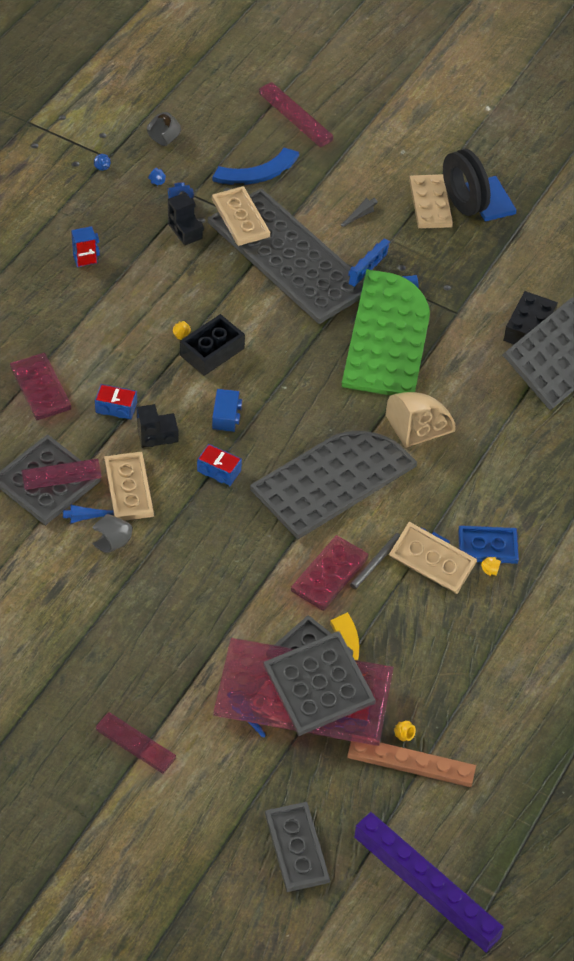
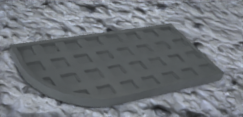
M574 297L565 302L502 354L549 410H552L574 391Z
M368 431L343 432L330 437L251 484L250 490L299 540L417 467V461L396 441L384 435Z

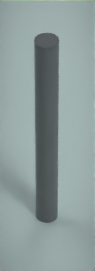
M396 533L351 582L350 586L353 589H357L393 549L401 536L399 533Z

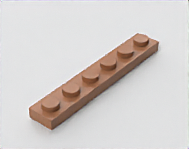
M352 736L347 756L350 759L467 787H472L476 765L355 736Z

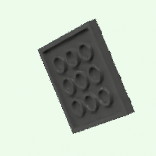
M48 434L0 471V489L45 526L101 481V476Z
M340 631L264 662V668L298 736L371 706L376 702Z

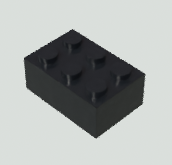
M524 291L506 325L503 341L511 344L517 343L556 311L558 302Z
M221 314L180 340V356L203 376L245 349V334Z

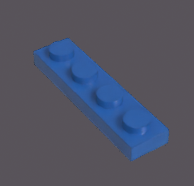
M383 239L379 244L376 243L374 248L368 251L366 256L360 259L355 267H351L348 274L350 276V285L355 287L365 277L367 269L372 270L387 256L389 240Z

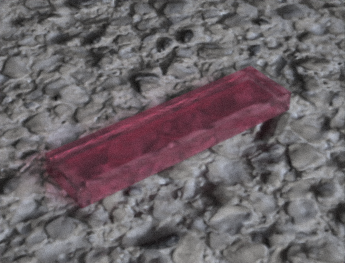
M110 712L96 726V731L162 774L176 760L175 754Z

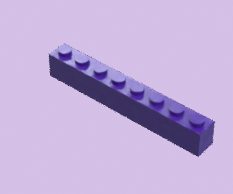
M372 812L356 825L355 839L485 953L501 938L504 929L503 925Z

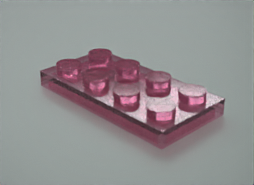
M45 353L10 363V368L36 421L71 410V403Z
M336 535L291 586V592L324 611L367 561L369 554Z

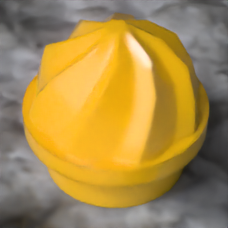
M179 321L173 327V334L177 339L182 340L191 333V328L185 321Z
M488 557L482 561L481 566L488 576H491V574L497 576L501 561L497 560L496 557Z
M410 721L398 722L394 728L395 736L400 741H410L415 735L416 728Z

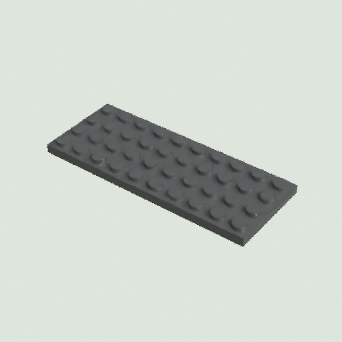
M262 188L251 193L249 196L268 227L270 237L238 246L219 212L208 217V223L318 324L360 300L364 279L355 287L350 285V276L348 274L351 267Z

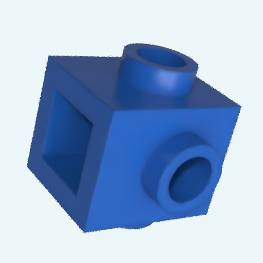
M184 182L175 183V187L167 188L168 199L179 195L180 192L182 194L186 192L190 198H194L193 189L190 188V185H185Z

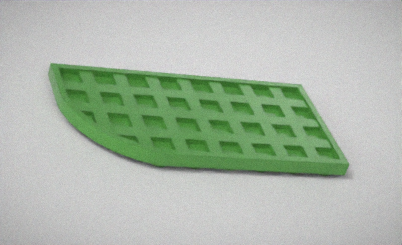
M366 270L341 387L390 396L404 392H415L430 310L423 293L409 280L393 273Z

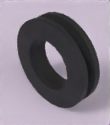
M461 149L448 154L443 162V178L446 190L454 206L466 216L486 210L491 198L490 184L479 158L469 149ZM463 173L468 181L470 192L465 184Z

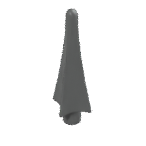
M366 197L360 206L341 224V227L374 212L373 206L378 203L377 200L373 198L369 201Z

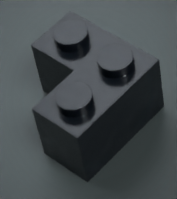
M186 192L168 199V225L184 246L203 239L204 231L202 222L198 221L194 214L195 201Z
M155 404L137 407V431L141 448L179 442V430L174 413L158 416Z

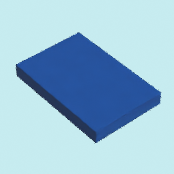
M496 176L489 177L490 204L486 210L479 212L483 220L489 221L516 214V208ZM467 182V183H465V184H466V186H467V188H468V190H469V192H470L469 184H468V182Z
M458 527L459 549L476 558L477 562H482L488 557H496L501 563L518 564L517 528Z

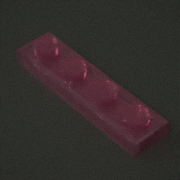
M98 458L22 470L25 490L102 478Z

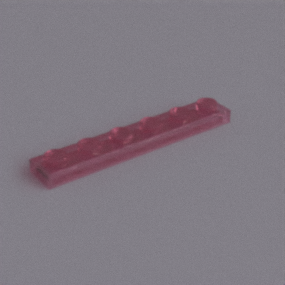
M271 82L259 88V94L319 147L333 141L334 136L275 84Z

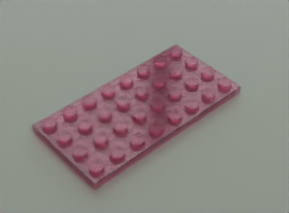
M231 638L214 707V716L295 730L264 668L265 661L294 649ZM355 660L376 700L375 704L307 733L379 746L394 667Z

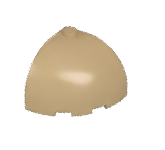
M417 392L398 393L389 397L386 417L405 448L455 432L453 417L446 407L435 398Z

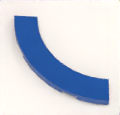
M283 148L269 162L252 168L232 169L218 166L212 181L234 185V183L248 185L264 182L279 176L285 169H289L299 157V152Z

